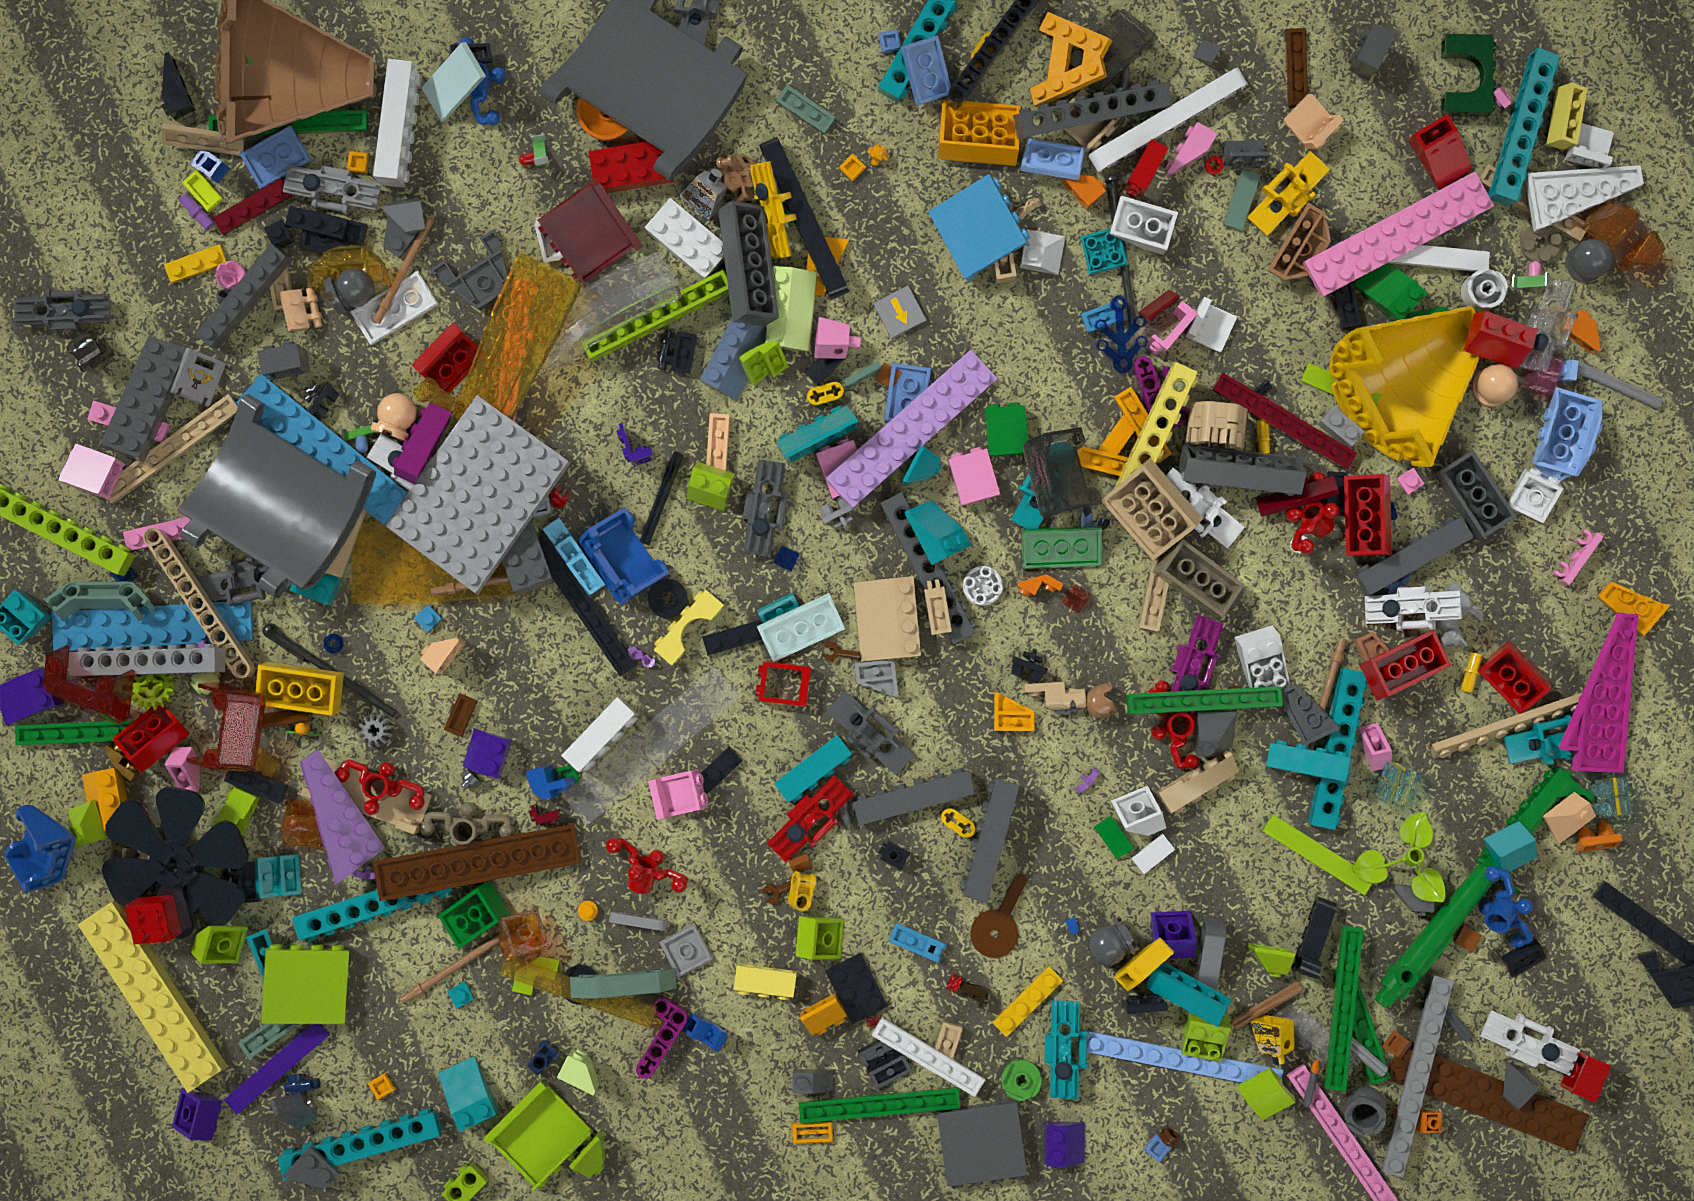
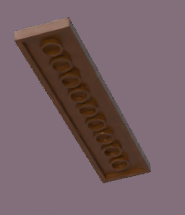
M574 824L377 860L373 861L379 901H385L580 864L581 861Z
M1411 1045L1401 1059L1394 1055L1388 1070L1391 1078L1389 1079L1390 1081L1404 1086L1414 1046ZM1438 1055L1434 1056L1425 1090L1426 1095L1573 1152L1576 1151L1589 1114L1536 1093L1517 1110L1502 1097L1505 1081Z

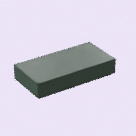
M879 361L844 380L846 388L849 389L881 371Z

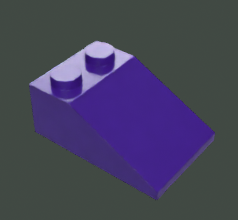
M39 668L0 685V710L6 726L63 705L50 668Z

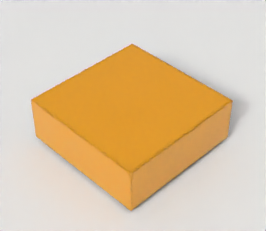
M349 151L347 171L367 174L370 154Z
M851 154L839 166V169L853 182L866 169V166L854 154Z
M386 1072L368 1083L377 1101L396 1090Z

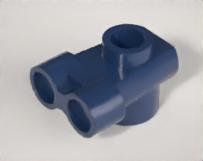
M545 1040L538 1045L539 1050L527 1065L537 1075L562 1056ZM537 1059L543 1060L541 1067L535 1065Z
M304 1073L288 1075V1083H284V1091L291 1092V1095L303 1094V1091L319 1089L321 1082L319 1078L305 1080Z

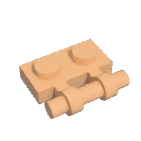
M314 288L306 289V297L302 296L301 289L280 292L288 332L309 329V321H313L315 328L322 327L321 319L323 317L318 309L317 302L319 300L318 296L315 295ZM305 304H309L311 314L306 313Z

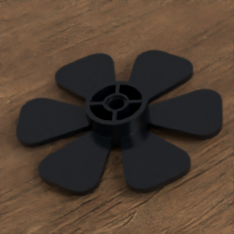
M166 786L160 789L156 795V805L166 837L164 841L140 802L132 799L122 802L105 825L107 836L115 843L148 854L150 857L149 859L112 857L104 862L102 874L113 899L119 904L128 905L136 898H139L157 881L162 885L156 896H174L182 933L175 938L183 939L188 937L194 929L193 918L184 890L186 885L210 924L214 926H224L243 905L245 901L244 892L235 883L202 872L204 867L239 869L247 863L249 859L248 849L237 825L228 820L220 821L196 842L190 837L205 810L203 797L192 790Z

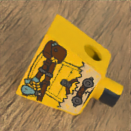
M1262 1015L1252 1020L1251 1025L1259 1051L1271 1054L1274 1065L1284 1064V1055L1294 1049L1293 1019Z

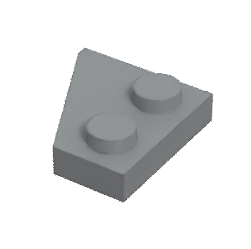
M894 659L855 663L857 684L893 697H899Z

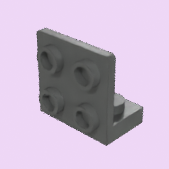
M1263 140L1223 142L1224 166H1229L1230 169L1241 168V165H1249V168L1252 169L1260 168L1270 156V152H1264Z

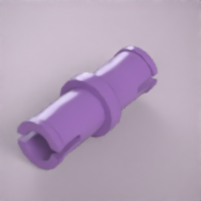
M188 193L179 198L178 201L190 213L189 216L192 219L195 218L205 231H208L215 225V222L204 212V208L198 205Z

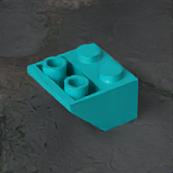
M14 589L0 605V630L17 645H21L37 634L51 619L52 615L24 590Z

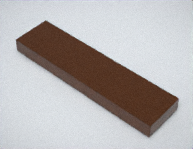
M1289 28L1285 30L1288 107H1296L1308 95L1306 28Z

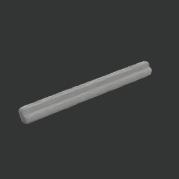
M1580 361L1578 363V374L1655 409L1661 407L1663 403L1662 398Z

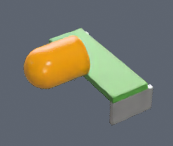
M298 723L295 726V731H286L285 741H289L290 733L319 736L318 744H322L323 734L308 733L310 726L307 723Z

